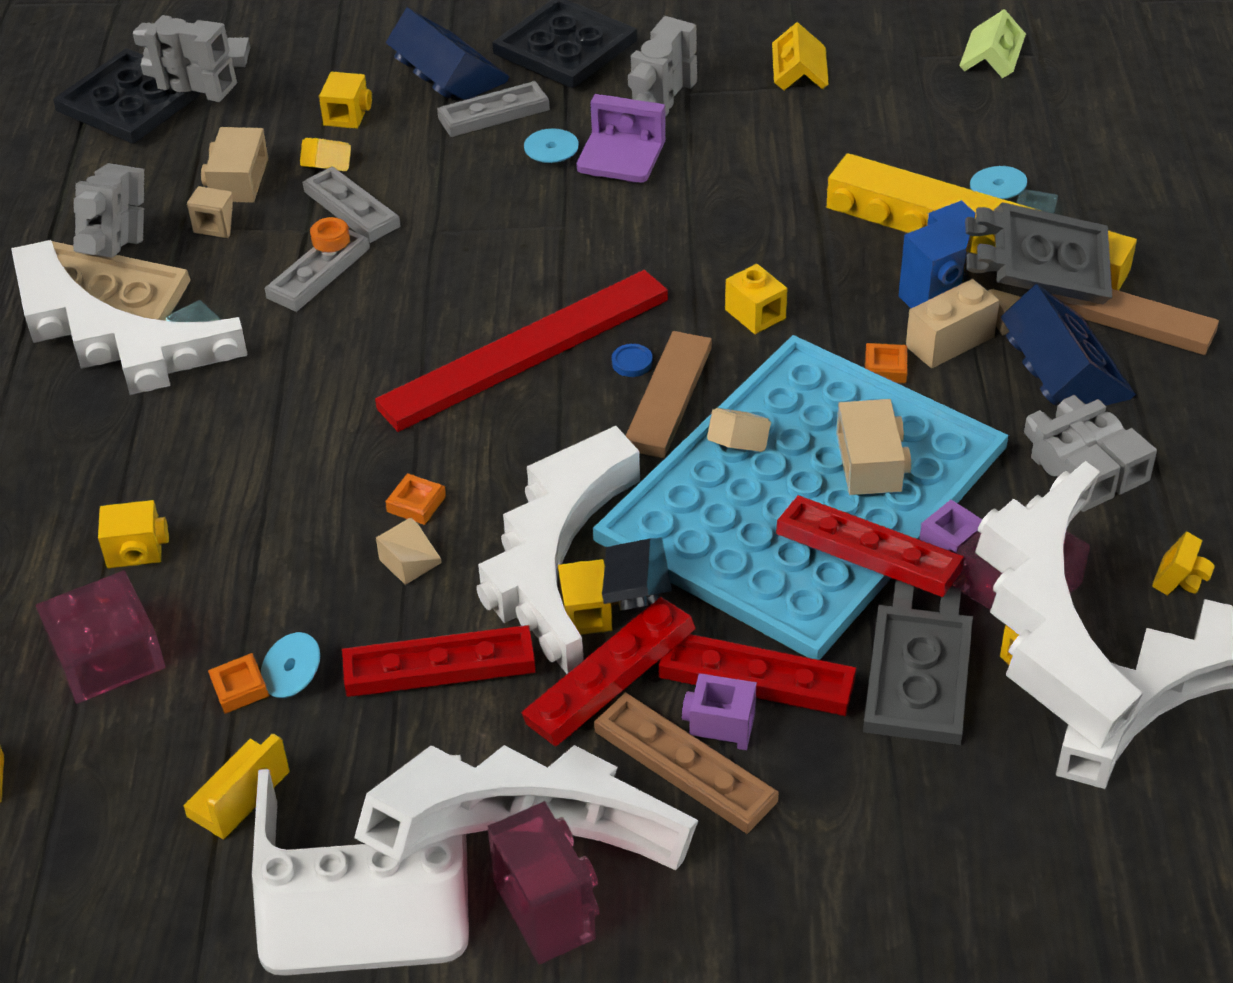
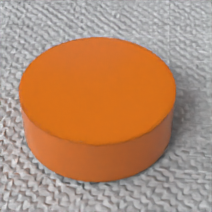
M328 217L320 219L310 229L313 247L322 252L339 251L350 242L348 224L339 218Z

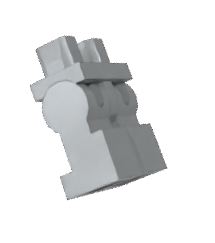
M162 15L155 23H141L133 31L135 45L147 47L149 51L143 56L141 61L143 75L154 77L158 89L168 90L171 87L172 90L177 92L197 91L206 93L207 100L221 102L237 84L232 58L227 55L230 49L224 23L203 20L187 23L183 19H172L171 16Z
M664 16L650 32L651 40L646 41L641 46V52L636 50L631 55V72L628 75V86L632 89L633 100L665 104V117L673 106L674 96L682 87L691 89L697 82V56L694 55L697 51L696 24Z
M108 163L96 170L95 176L88 177L86 182L79 181L76 183V198H74L75 236L73 245L75 252L113 258L121 251V246L126 243L138 244L143 241L144 208L136 206L144 202V169Z
M1073 395L1062 400L1057 406L1056 418L1053 420L1041 410L1028 415L1024 433L1033 443L1031 458L1038 465H1042L1044 470L1051 476L1059 477L1064 471H1068L1071 474L1085 461L1100 471L1091 497L1081 509L1084 512L1114 498L1115 492L1120 495L1150 481L1157 449L1133 428L1125 430L1114 414L1105 412L1106 406L1099 399L1084 404Z

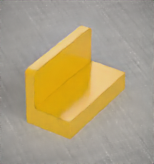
M796 22L772 42L774 83L783 91L804 74L821 89L829 85L826 48L801 24Z
M271 734L262 744L249 739L183 805L186 816L224 840L256 807L258 770L269 769L274 788L290 772L282 738Z

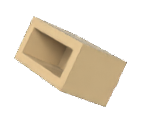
M220 127L215 142L210 143L208 162L202 165L201 181L203 186L232 192L233 202L254 203L268 161L263 128Z
M971 279L909 309L906 338L907 348L930 368H934L994 338L1000 300L974 279Z
M891 399L839 402L836 435L849 495L902 492L904 473L911 472V455L909 447H902L901 442H903L904 438L903 421L901 416L894 415Z

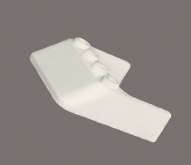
M451 755L461 760V755ZM269 769L258 770L252 882L257 950L260 963L266 971L274 975L285 976L438 964L453 961L463 954L469 940L466 834L453 836L425 846L400 863L366 844L294 850L279 849L275 847L277 799Z

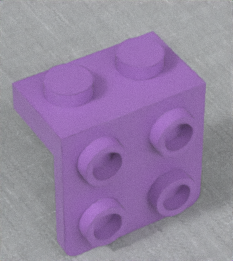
M595 94L591 100L592 133L577 161V171L594 177L602 176L621 179L627 182L641 183L647 181L666 141L665 104Z

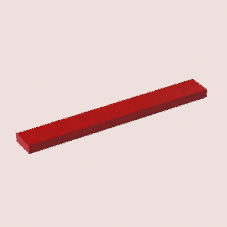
M646 270L638 272L375 398L376 409L397 432L404 430L668 301V290Z

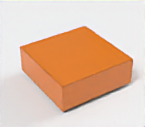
M866 343L865 369L895 383H906L907 345Z
M407 473L385 501L387 512L406 519L412 518L415 522L425 525L445 499V486Z
M253 653L208 670L224 714L269 697Z

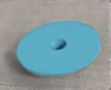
M562 129L537 131L531 134L524 143V150L530 158L545 163L564 161L572 157L579 147L577 138L572 133Z
M1007 166L985 168L977 172L970 180L971 190L1000 199L1012 198L1023 192L1027 186L1026 175L1016 168Z
M302 632L286 635L268 651L262 663L261 675L271 696L276 698L291 697L302 691L311 682L320 662V648L312 636Z

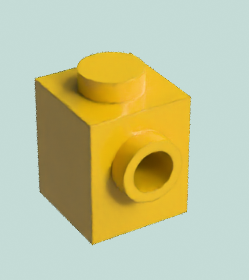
M330 72L319 95L323 125L358 129L365 112L369 111L372 105V92L370 89H367L365 74Z
M755 264L726 279L725 310L752 333L757 334L786 319L787 287L760 265Z
M154 500L100 506L98 540L107 568L161 562V545L169 542V533L166 518H158Z
M603 559L558 565L560 597L567 615L580 635L612 631L611 605L618 604V602L603 603L602 589L605 567Z

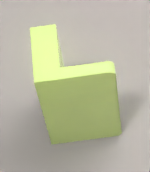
M1005 9L972 30L960 67L966 71L983 59H986L1002 78L1014 72L1026 33Z

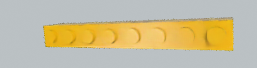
M849 153L844 156L828 177L826 208L907 233L927 226L930 212L961 200L975 213L978 207H985L994 211L1002 202L1026 208L1031 207ZM1108 231L1112 289L1119 291L1131 270L1137 239ZM995 235L973 236L971 253L977 254V246L979 244H988L996 248Z

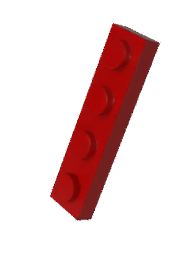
M800 495L796 496L777 520L776 534L941 597L945 596L963 569L964 556Z
M658 598L524 709L521 714L526 725L556 747L696 629L692 617L664 598Z
M529 625L342 649L344 686L347 697L536 673Z
M689 634L661 658L659 678L696 685L700 673L757 682L756 698L846 716L855 682L856 667Z

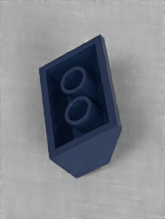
M408 7L385 42L396 51L394 57L410 68L414 65V74L428 83L434 81L435 83L432 88L449 99L452 94L463 100L473 98L506 83L510 77L452 31Z
M1035 284L1000 317L1009 330L1006 338L1018 351L1024 353L1026 356L1022 360L1024 366L1032 375L1038 379L1040 378L1043 383L1040 391L1053 405L1057 406L1062 400L1073 395L1084 404L1099 399L1104 405L1127 401L1136 395L1084 318L1038 284Z

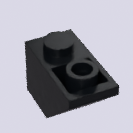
M662 537L606 547L602 589L604 604L619 601L620 611L651 605L659 598L658 594L672 591Z

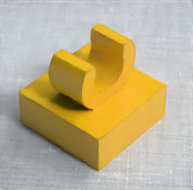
M1186 531L1164 554L1152 587L1167 596L1178 585L1188 592L1196 593L1199 590L1202 579L1208 581L1215 567L1210 560L1197 556L1203 540Z

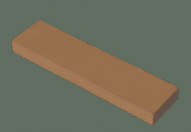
M1112 289V298L1104 304L1052 294L1080 314L1085 320L1201 355H1206L1219 324L1217 319Z
M672 331L626 434V437L639 450L640 454L665 459L712 349V338Z
M626 692L594 721L595 733L746 834L778 803L779 792Z

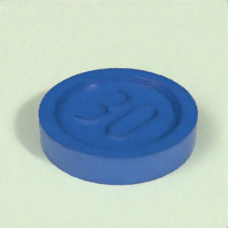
M622 345L612 354V367L622 376L638 377L644 375L652 367V353L643 345Z

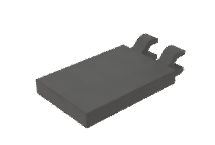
M1004 202L996 207L994 211L989 208L978 207L976 209V218H965L966 234L970 236L993 234L995 235L996 248L988 244H979L977 246V255L968 253L966 255L968 271L973 273L997 271V283L1031 289L1035 284H1038L1050 294L1104 304L1112 298L1107 225Z
M896 580L893 607L878 606L863 732L961 745L973 616L959 615L961 588L950 587L945 596L941 597L939 612L912 609L914 586Z

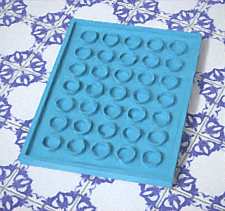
M792 335L718 407L749 412L768 418V421H771L765 451L729 448L709 441L707 434L711 419L710 414L593 527V540L608 547L662 537L672 584L807 658L820 660L889 582L891 577L776 534L778 518L796 496L800 495L920 539L921 523L949 500L958 503L1006 449L1008 435ZM891 399L894 415L902 417L904 438L901 444L902 447H909L911 472L904 473L902 492L849 495L836 435L839 402Z

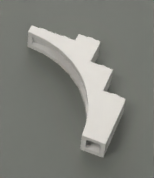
M51 240L11 248L24 315L33 343L72 334L81 369L121 360L130 395L170 386L169 373L248 356L239 317L210 322H170L143 318L115 309L91 296L72 280L59 262Z
M617 426L527 466L528 486L525 487V494L528 503L503 514L505 534L501 536L505 552L478 564L481 584L477 585V593L484 607L487 610L493 609L504 623L518 618L521 626L529 625L530 631L532 630L538 637L542 651L547 659L551 662L557 661L566 674L583 661L582 636L567 615L557 588L559 581L558 565L562 564L573 538L590 516L611 498L640 482L639 450Z
M1085 461L1071 474L1068 471H1064L1055 480L1049 493L1043 498L1039 495L1035 496L1026 507L1013 499L1000 511L996 509L991 510L978 527V532L981 533L975 553L1002 573L993 587V591L997 594L990 613L1019 634L1009 649V653L1013 657L1006 676L1101 749L1130 721L1143 692L1110 663L1090 638L1073 606L1065 579L1063 543L1066 529L1070 521L1089 501L1100 473L1098 469Z
M1205 599L1194 640L1146 628L1136 670L1111 663L1122 675L1143 692L1130 721L1101 749L1068 724L1056 776L1105 789L1117 759L1133 737L1156 717L1187 700L1220 690L1233 689V606Z
M431 745L366 794L354 838L400 863L423 847L453 836L486 830L528 829L565 833L602 841L641 854L676 870L684 862L698 820L614 777L617 770L616 766L575 745L549 767L504 745L476 768Z

